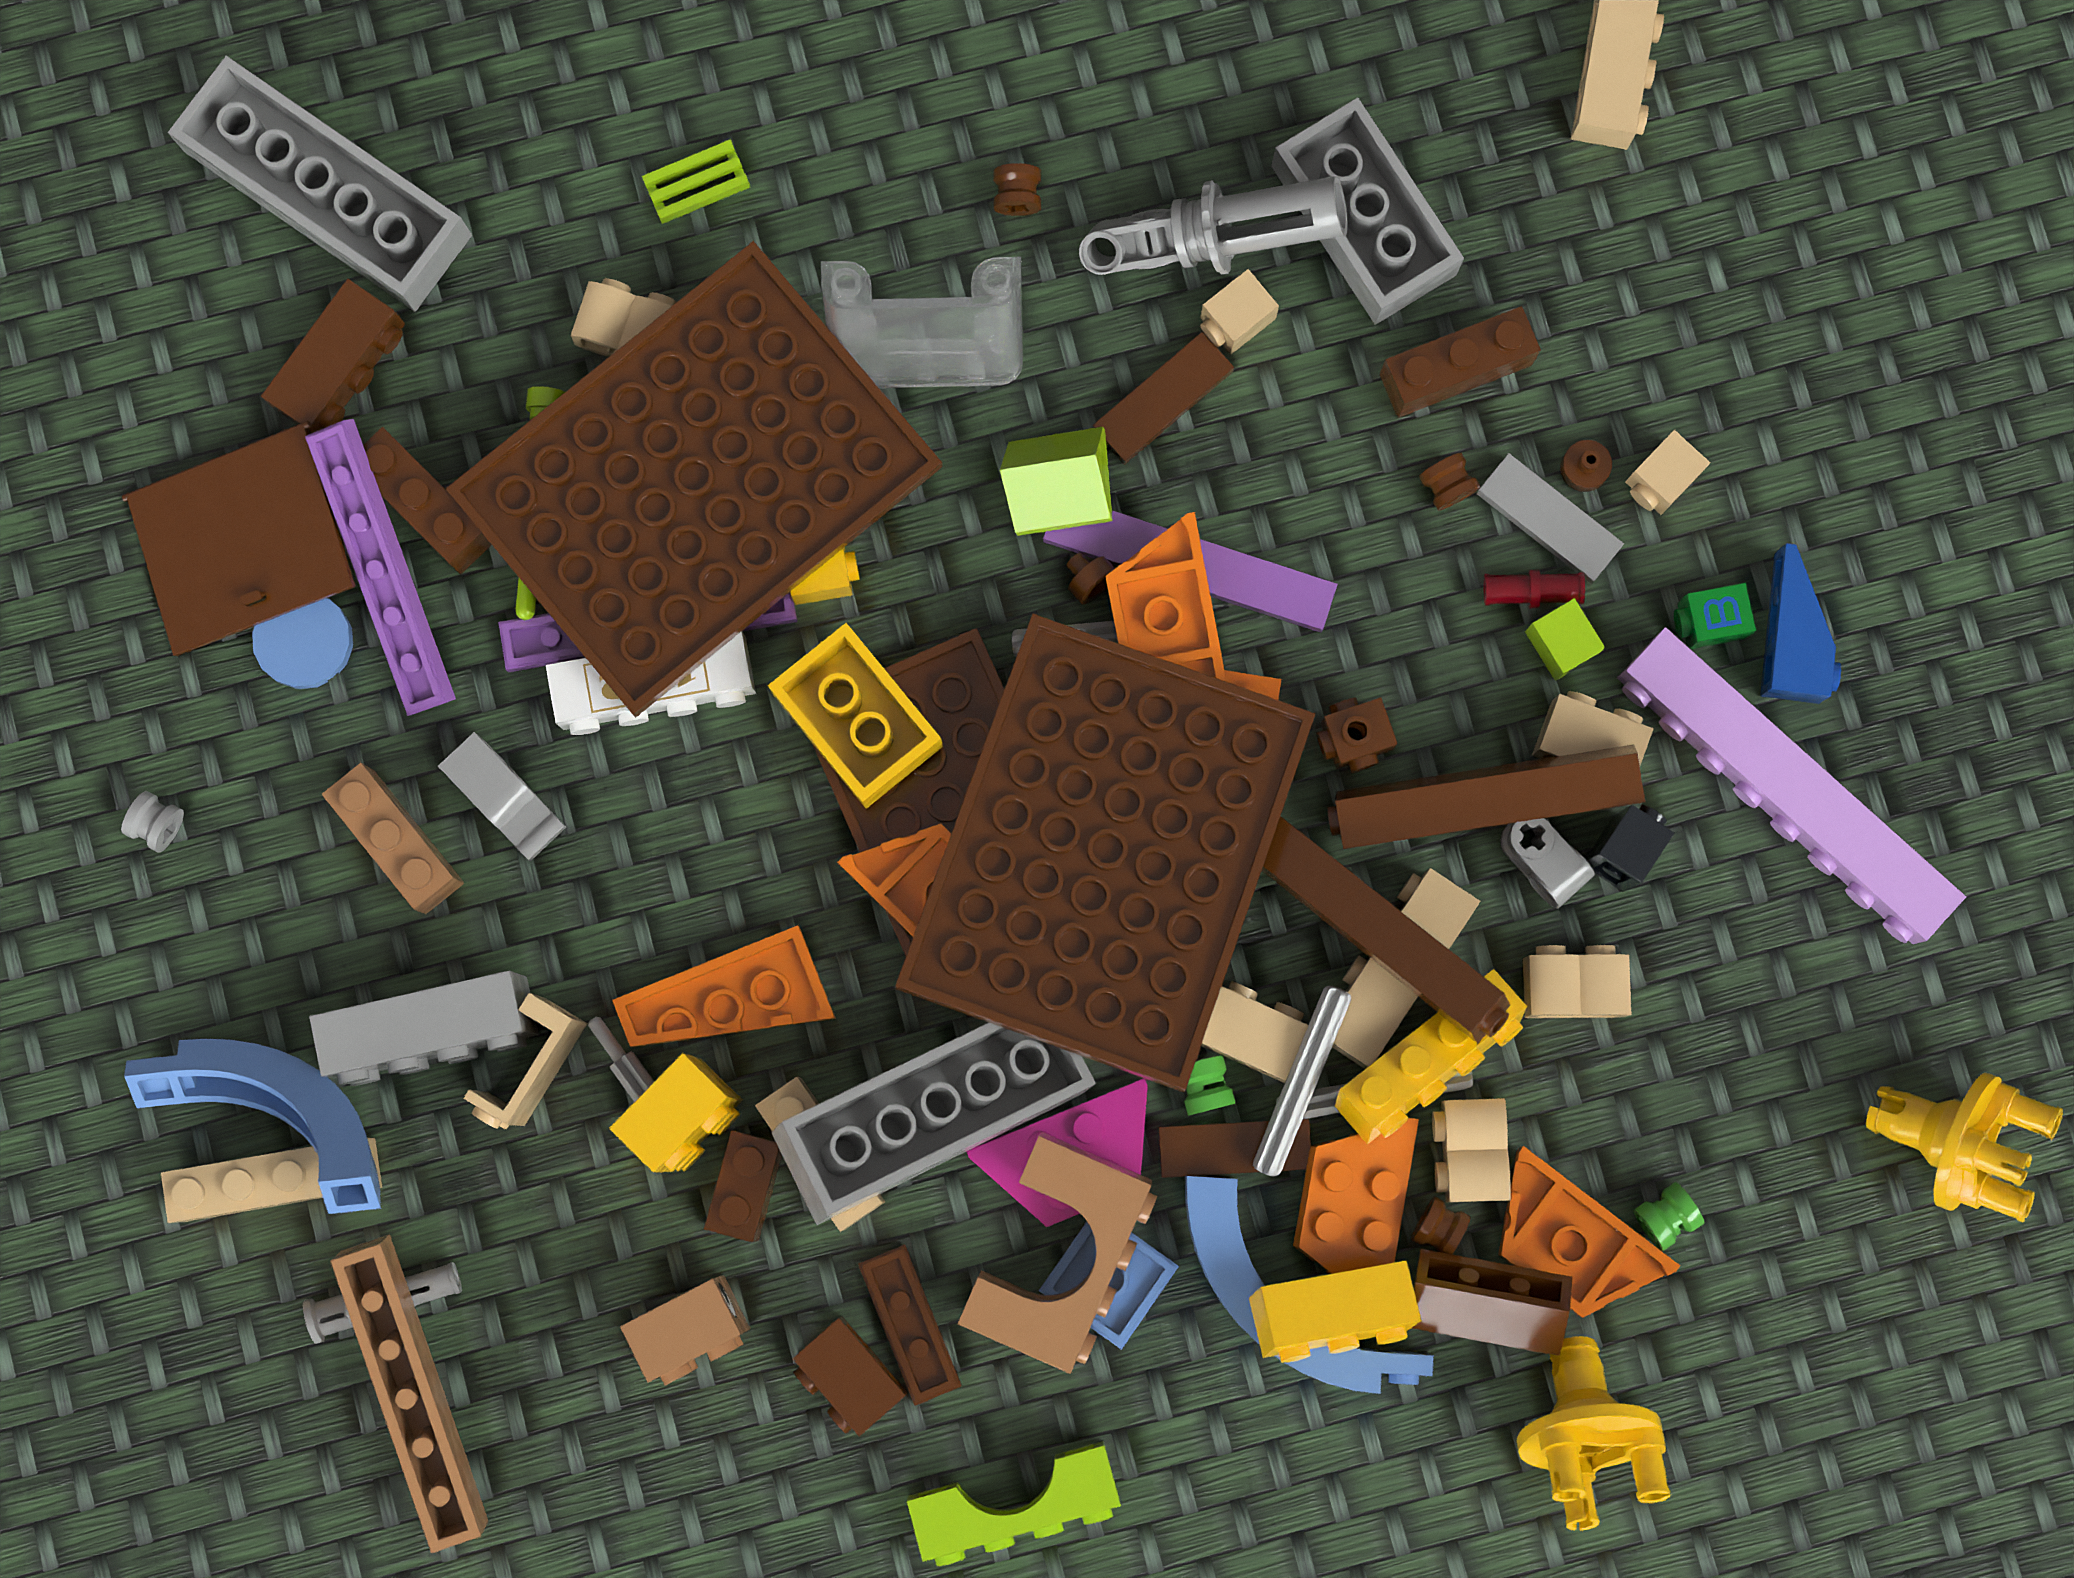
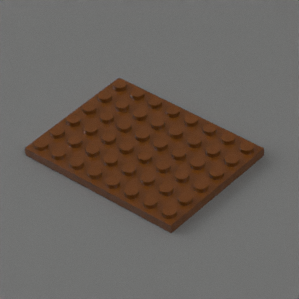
M752 241L449 485L446 490L636 718L935 474L943 465L942 461L763 251Z
M1032 614L895 989L1185 1092L1316 713Z

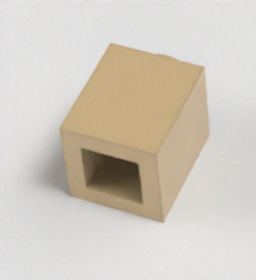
M1247 269L1203 304L1200 317L1203 323L1200 324V327L1216 347L1223 345L1232 354L1276 319L1279 305L1250 270Z
M1673 430L1625 483L1632 488L1630 493L1639 505L1649 511L1655 509L1662 515L1706 469L1710 462L1677 431Z

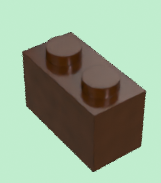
M731 1130L704 1230L752 1243L759 1241L782 1159V1154L776 1141Z
M843 1316L834 1321L793 1358L799 1366L793 1372L797 1379L812 1395L819 1390L832 1405L827 1410V1413L846 1434L853 1429L860 1437L908 1393Z

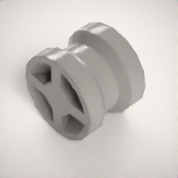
M144 791L129 807L122 822V834L132 839L140 837L146 840L147 846L150 849L160 853L175 838L182 824L184 811L172 804L164 806L159 803L158 796Z

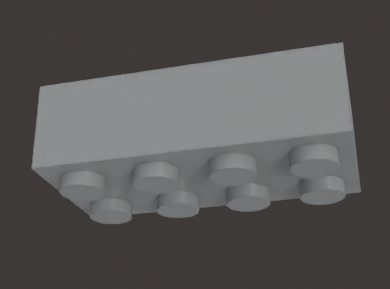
M1359 98L1354 99L1275 148L1271 167L1283 185L1333 176L1339 178L1346 205L1347 234L1346 236L1323 239L1320 242L1375 325L1457 275L1464 260L1463 255ZM1311 209L1300 210L1303 215L1312 214Z
M506 971L309 1016L321 1077L338 1078L339 1085L350 1084V1086H357L381 1080L379 1071L388 1070L389 1073L399 1072L400 1075L429 1069L428 1060L438 1058L439 1062L448 1061L449 1064L478 1058L477 1049L488 1047V1051L497 1050V1052H506L526 1047L527 1037L539 1035L537 1022L518 1010L528 993H530L528 979L526 976Z

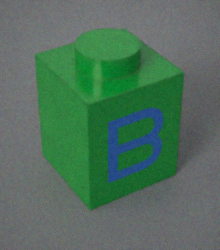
M1746 583L1689 593L1677 603L1678 609L1674 610V625L1679 638H1685L1689 649L1744 640L1756 631Z

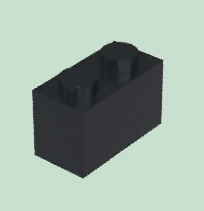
M1632 804L1612 817L1585 859L1596 875L1624 892L1644 881L1675 832L1664 826L1667 819L1656 810L1643 804L1640 808Z

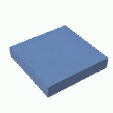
M1088 1222L1084 1224L1039 1289L1044 1295L1060 1294L1074 1288L1091 1271L1096 1260V1242ZM1132 1232L1129 1239L1136 1242L1137 1245L1126 1271L1116 1267L1109 1283L1110 1287L1117 1289L1105 1318L1096 1314L1090 1327L1121 1350L1179 1267Z

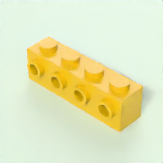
M1495 969L1491 970L1484 977L1505 993L1510 1007L1506 1010L1509 1013L1507 1021L1494 1036L1488 1037L1485 1035L1477 1044L1440 1013H1437L1339 1089L1335 1107L1366 1144H1369L1380 1134L1385 1138L1393 1134L1408 1120L1405 1114L1419 1103L1423 1107L1431 1104L1446 1090L1447 1087L1444 1084L1457 1073L1462 1077L1469 1074L1485 1059L1483 1053L1495 1043L1500 1047L1505 1045L1523 1029L1520 1022L1527 1006Z

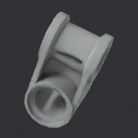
M1544 818L1509 823L1502 831L1500 842L1505 855L1525 875L1534 890L1549 905L1556 909H1559L1595 875L1586 859L1570 846ZM1532 830L1535 834V837L1531 840L1533 846L1524 849L1519 843L1524 837L1522 832Z

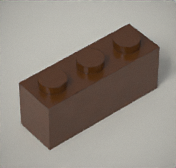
M347 278L261 397L273 409L298 425L309 421L311 423V428H308L310 434L341 422L346 412L344 407L355 392L359 394L369 385L374 375L373 367L381 356L391 353L399 344L403 335L401 329L405 323L395 310Z
M1520 306L1387 358L1379 375L1395 413L1400 418L1533 365L1541 349L1524 309Z
M383 427L363 445L370 469L375 476L382 497L460 575L492 545L454 498Z
M1420 1249L1413 1289L1421 1321L1412 1328L1560 1356L1570 1313L1573 1277Z

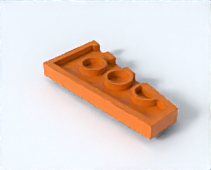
M798 925L612 1000L630 1047L836 1019Z

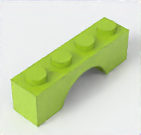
M1104 1441L1055 1454L1053 1471L1044 1490L1034 1500L1018 1508L999 1510L986 1507L973 1500L958 1482L909 1495L907 1499L922 1561L935 1559L936 1566H944L961 1561L966 1558L964 1550L984 1545L985 1552L1008 1548L1015 1544L1013 1536L1033 1531L1035 1539L1064 1531L1063 1522L1082 1517L1084 1525L1104 1521L1113 1517L1112 1508L1121 1506Z

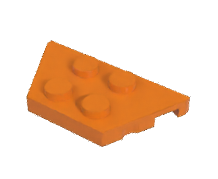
M1195 512L1187 513L1161 535L1105 576L1118 644L1227 682Z
M940 823L920 830L916 834L904 838L899 837L882 843L878 847L854 855L844 856L838 861V864L913 937L951 833Z
M1408 1118L1393 1134L1386 1138L1380 1134L1369 1144H1366L1356 1132L1348 1137L1310 1146L1293 1246L1310 1260L1317 1262L1326 1269L1328 1274L1395 1262L1419 1119Z
M1520 1146L1517 1150L1510 1184L1511 1199L1507 1202L1498 1255L1512 1266L1572 1276L1570 1310L1577 1316L1583 1318L1604 1308L1606 1304L1618 1298H1624L1640 1290V1287L1678 1270L1680 1267L1678 1263L1525 1146Z

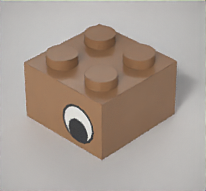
M724 1275L713 1278L620 1326L647 1383L661 1377L664 1385L697 1369L698 1365L695 1358L707 1353L710 1361H713L743 1345L740 1335L750 1330V1326Z

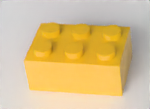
M847 623L767 685L774 697L866 809L943 747L941 737Z
M682 1053L609 1129L652 1172H673L674 1170L679 1172L681 1169L685 1172L705 1152V1149L700 1145L710 1133L721 1135L740 1116V1113L735 1108L743 1099L701 1058Z

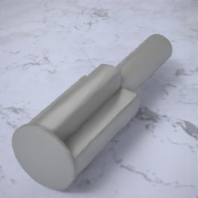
M594 1017L589 1021L588 1026L614 1063L610 1066V1069L635 1102L654 1083V1080L634 1052L631 1051L626 1054L601 1017Z

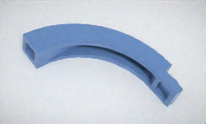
M226 1039L179 1040L178 1053L175 1056L126 1061L124 1077L136 1108L195 1102H221L244 1105L264 1111L291 1125L306 1138L316 1151L319 1158L318 1183L328 1214L381 1208L377 1168L359 1115L346 1095L328 1077H321L318 1069L303 1060L280 1050L255 1043Z
M1185 1176V1205L1189 1231L1206 1279L1219 1301L1236 1323L1259 1344L1249 1297L1260 1287H1263L1264 1284L1252 1265L1240 1230L1237 1210L1238 1179ZM1328 1346L1310 1349V1357L1286 1362L1287 1365L1301 1373L1327 1384L1354 1391L1381 1394V1373L1389 1374V1383L1419 1385V1376H1433V1355L1427 1352L1358 1347L1353 1350L1330 1354Z

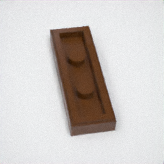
M1201 332L1093 424V428L1104 427L1106 445L1125 465L1234 371V366L1207 336Z
M1302 1119L1282 1171L1307 1169L1311 1146L1309 1119ZM1270 1121L1158 1127L1161 1178L1259 1172L1253 1167V1161Z
M906 1244L859 1263V1268L914 1405L916 1406L961 1387L962 1383Z

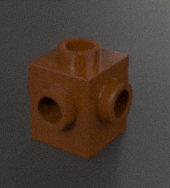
M1355 697L1328 707L1330 715L1324 716L1320 723L1322 730L1316 732L1317 741L1324 759L1333 758L1336 770L1349 765L1351 773L1379 764L1377 756L1392 751L1398 744L1381 697L1359 704ZM1348 730L1357 732L1360 740L1352 739L1348 735Z

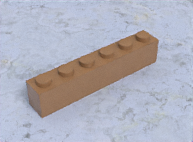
M389 1234L342 1250L331 1260V1264L430 1551L434 1553L480 1537L488 1523V1518L391 1236Z

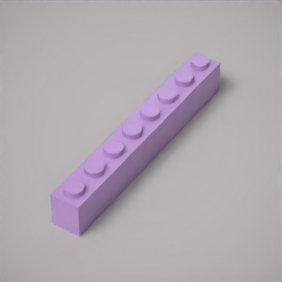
M1666 627L1650 641L1617 677L1624 684L1622 688L1623 693L1634 704L1641 708L1646 706L1651 708L1662 718L1659 724L1667 734L1677 741L1685 739L1698 751L1696 758L1706 769L1716 775L1722 772L1736 785L1733 788L1734 793L1744 803L1752 808L1761 807L1773 818L1770 824L1777 833L1788 841L1793 842L1796 839L1810 852L1807 856L1810 862L1826 875L1830 876L1834 873L1848 886L1845 889L1847 895L1859 906L1865 909L1872 907L1885 919L1882 923L1883 927L1900 942L1907 943V941H1910L1912 944L1927 941L1966 898L1961 891Z

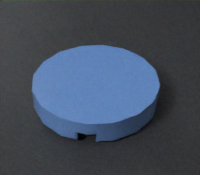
M329 598L258 624L252 632L253 652L262 670L280 684L296 689L317 688L327 683V680L333 678L336 673L339 674L347 665L353 649L352 626L342 609Z

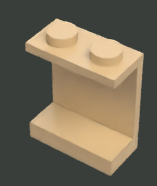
M528 993L518 1010L553 1032L511 1100L507 1104L489 1092L468 1090L464 1097L465 1100L475 1105L471 1114L496 1129L499 1126L507 1129L509 1125H526L588 1024L550 1000L532 993Z

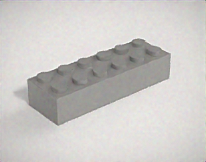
M225 56L168 131V134L186 154L414 312H416L472 237L471 232L460 216L228 56Z
M987 1023L781 1122L774 1129L772 1135L816 1225L1080 1096L1096 1083L1081 1055Z

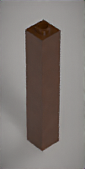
M1633 744L1336 791V806L1327 807L1332 836L1341 835L1343 849L1644 803L1645 798L1638 753Z
M1280 816L1261 871L1477 1044L1485 1035L1492 1037L1503 1027L1509 1017V1013L1506 1010L1510 1007L1504 992Z

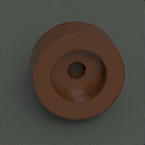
M1582 440L1574 443L1566 451L1560 464L1561 475L1565 483L1572 489L1581 492H1589L1599 488L1609 477L1612 470V458L1609 451L1602 444L1593 440Z
M1081 552L1077 553L1066 565L1075 575L1068 586V590L1082 605L1087 604L1108 588L1105 576L1112 572L1115 567L1104 556L1089 562Z

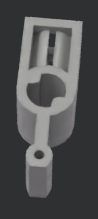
M475 732L438 765L449 779L529 861L535 858L566 828L531 788Z

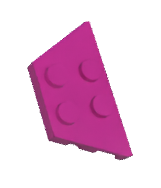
M1144 1078L974 1147L966 1152L968 1157L1041 1223L1049 1227L1080 1213L1059 1200L1019 1183L1040 1133L1044 1132L1141 1175L1148 1085Z

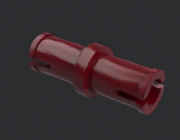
M1529 569L1528 574H1484V604H1528L1529 608H1539L1540 603H1567L1574 598L1578 604H1584L1585 575L1584 572L1540 574L1539 569Z

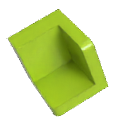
M1575 598L1533 622L1525 631L1555 681L1565 676L1573 668L1601 653L1604 649L1603 643Z

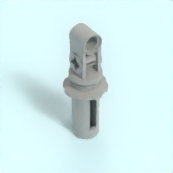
M1333 176L1223 196L1217 183H1214L1213 180L1206 181L1202 187L1201 199H1198V201L1192 200L1188 202L1186 198L1173 200L1171 209H1153L1128 217L1103 220L1097 223L1082 240L1079 248V257L1087 270L1098 275L1131 269H1151L1180 261L1184 268L1197 266L1198 261L1206 260L1212 261L1216 272H1219L1221 275L1227 274L1231 270V259L1236 254L1346 236L1347 212L1342 186L1339 178ZM1311 209L1312 213L1230 227L1231 222ZM1106 238L1110 240L1116 249V255L1105 256L1101 254L1096 248L1095 239Z

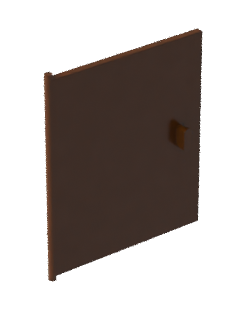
M309 421L122 495L123 501H128L173 656L184 654L355 587L333 511L305 436L309 435L308 428H311ZM263 597H266V599L261 602H258L251 606L249 605L250 603L256 602L262 599Z

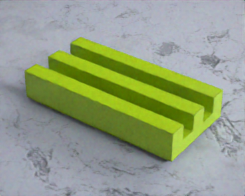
M731 139L642 176L662 224L750 188L749 181ZM728 158V161H725V162H723V163H721V164H718V165H716V166H713V167H711V168H709V169H706V170H704V171H701V172H699V173H697V174H694V175H692V176H689V177H687V178H685V179H682V180H680V181H677V182H675V183H672V184H670V185H668V186H665V187H663V188L657 189L658 186H661V185L666 184V183H668V182H670V181H673V180L678 179V178H680V177H682V176H685V175L690 174V173H692V172H694V171H697V170L702 169V168H704V167H706V166H709V165L714 164V163H716V162H718V161H721V160H723V159ZM732 172L735 174V178L671 205L665 207L663 203L664 200L688 190L696 189Z

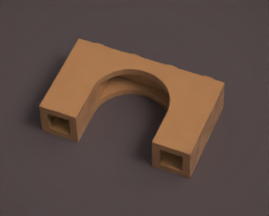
M1041 1132L1019 1183L1073 1207L1086 1219L1095 1237V1263L1087 1277L1080 1284L1066 1292L1054 1295H1042L1027 1291L981 1270L958 1324L1071 1374L1075 1362L1077 1361L1085 1365L1097 1338V1336L1088 1333L1096 1314L1104 1318L1106 1317L1117 1289L1110 1287L1109 1283L1116 1267L1126 1271L1137 1245L1136 1242L1129 1239L1136 1221L1146 1224L1157 1196L1149 1193L1152 1186L1151 1179Z

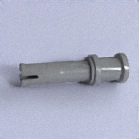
M454 1262L405 1277L408 1289L412 1291L410 1294L414 1306L462 1292L461 1280ZM342 1294L318 1302L313 1298L303 1301L306 1326L315 1344L324 1342L327 1335L353 1328Z

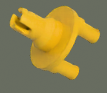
M1983 1073L1975 1080L1963 1101L1953 1099L1935 1103L1908 1092L1896 1091L1894 1087L1881 1086L1877 1090L1878 1097L1882 1098L1879 1108L1870 1105L1866 1127L1875 1134L1881 1133L1890 1140L1919 1150L1930 1166L1937 1168L1934 1183V1203L1936 1206L1949 1211L1956 1209L1960 1203L1975 1209L1984 1206L2013 1217L2017 1221H2025L2033 1205L2035 1192L2027 1191L2017 1186L2023 1184L2028 1174L2027 1171L2021 1169H2024L2025 1166L2030 1167L2032 1155L1997 1144L1996 1140L2002 1126L2006 1127L2009 1123L2041 1134L2052 1140L2060 1126L2063 1108L2053 1107L2020 1095L2018 1088L2002 1083L2000 1077L1989 1073ZM1992 1175L2013 1182L2017 1186L1993 1178Z
M1584 1336L1564 1338L1560 1356L1550 1354V1360L1553 1362L1552 1374L1557 1402L1551 1414L1536 1419L1525 1426L1517 1437L1518 1451L1521 1459L1534 1467L1549 1470L1552 1498L1555 1501L1564 1503L1566 1527L1570 1530L1577 1529V1522H1579V1530H1587L1599 1525L1600 1521L1597 1516L1592 1482L1596 1478L1595 1473L1601 1468L1631 1461L1637 1488L1636 1495L1639 1502L1656 1503L1664 1501L1671 1496L1662 1454L1666 1452V1445L1660 1417L1652 1410L1644 1407L1619 1404L1608 1393L1603 1364L1598 1355V1352H1600L1598 1345L1594 1339Z

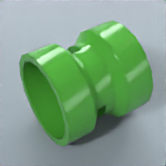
M1223 1055L1195 1062L1186 1088L1187 1097L1184 1100L1188 1116L1236 1104L1232 1089L1226 1086L1223 1075L1227 1069ZM1208 1085L1209 1090L1204 1091L1203 1086Z
M1677 1182L1662 1190L1661 1201H1646L1633 1210L1639 1225L1647 1237L1661 1251L1676 1243V1237L1681 1233L1680 1230L1693 1232L1705 1224L1696 1204Z

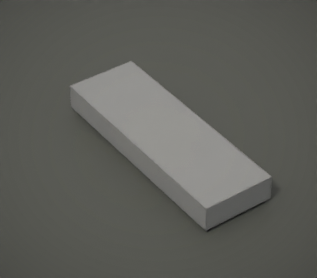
M1508 453L1476 493L1576 573L1584 572L1585 580L1590 584L1596 580L1624 545L1622 541L1510 453Z

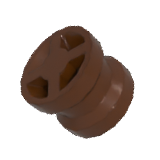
M1011 163L994 169V183L998 185V194L994 197V211L1010 216H1025L1038 213L1041 210V197L1036 193V186L1041 183L1040 168L1030 164Z
M1462 452L1439 461L1419 475L1423 485L1432 489L1435 495L1433 503L1438 511L1459 503L1481 487L1477 479L1469 476L1465 470L1466 459Z
M1434 1196L1419 1218L1411 1240L1419 1245L1428 1243L1435 1247L1437 1252L1453 1254L1464 1236L1471 1216L1463 1211L1452 1212L1446 1208L1443 1200Z

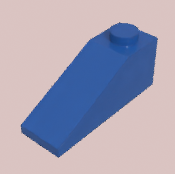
M1786 543L1774 554L1760 696L1819 704L1831 697L1832 691H1837L1841 678L1840 662H1835L1836 646L1797 545Z

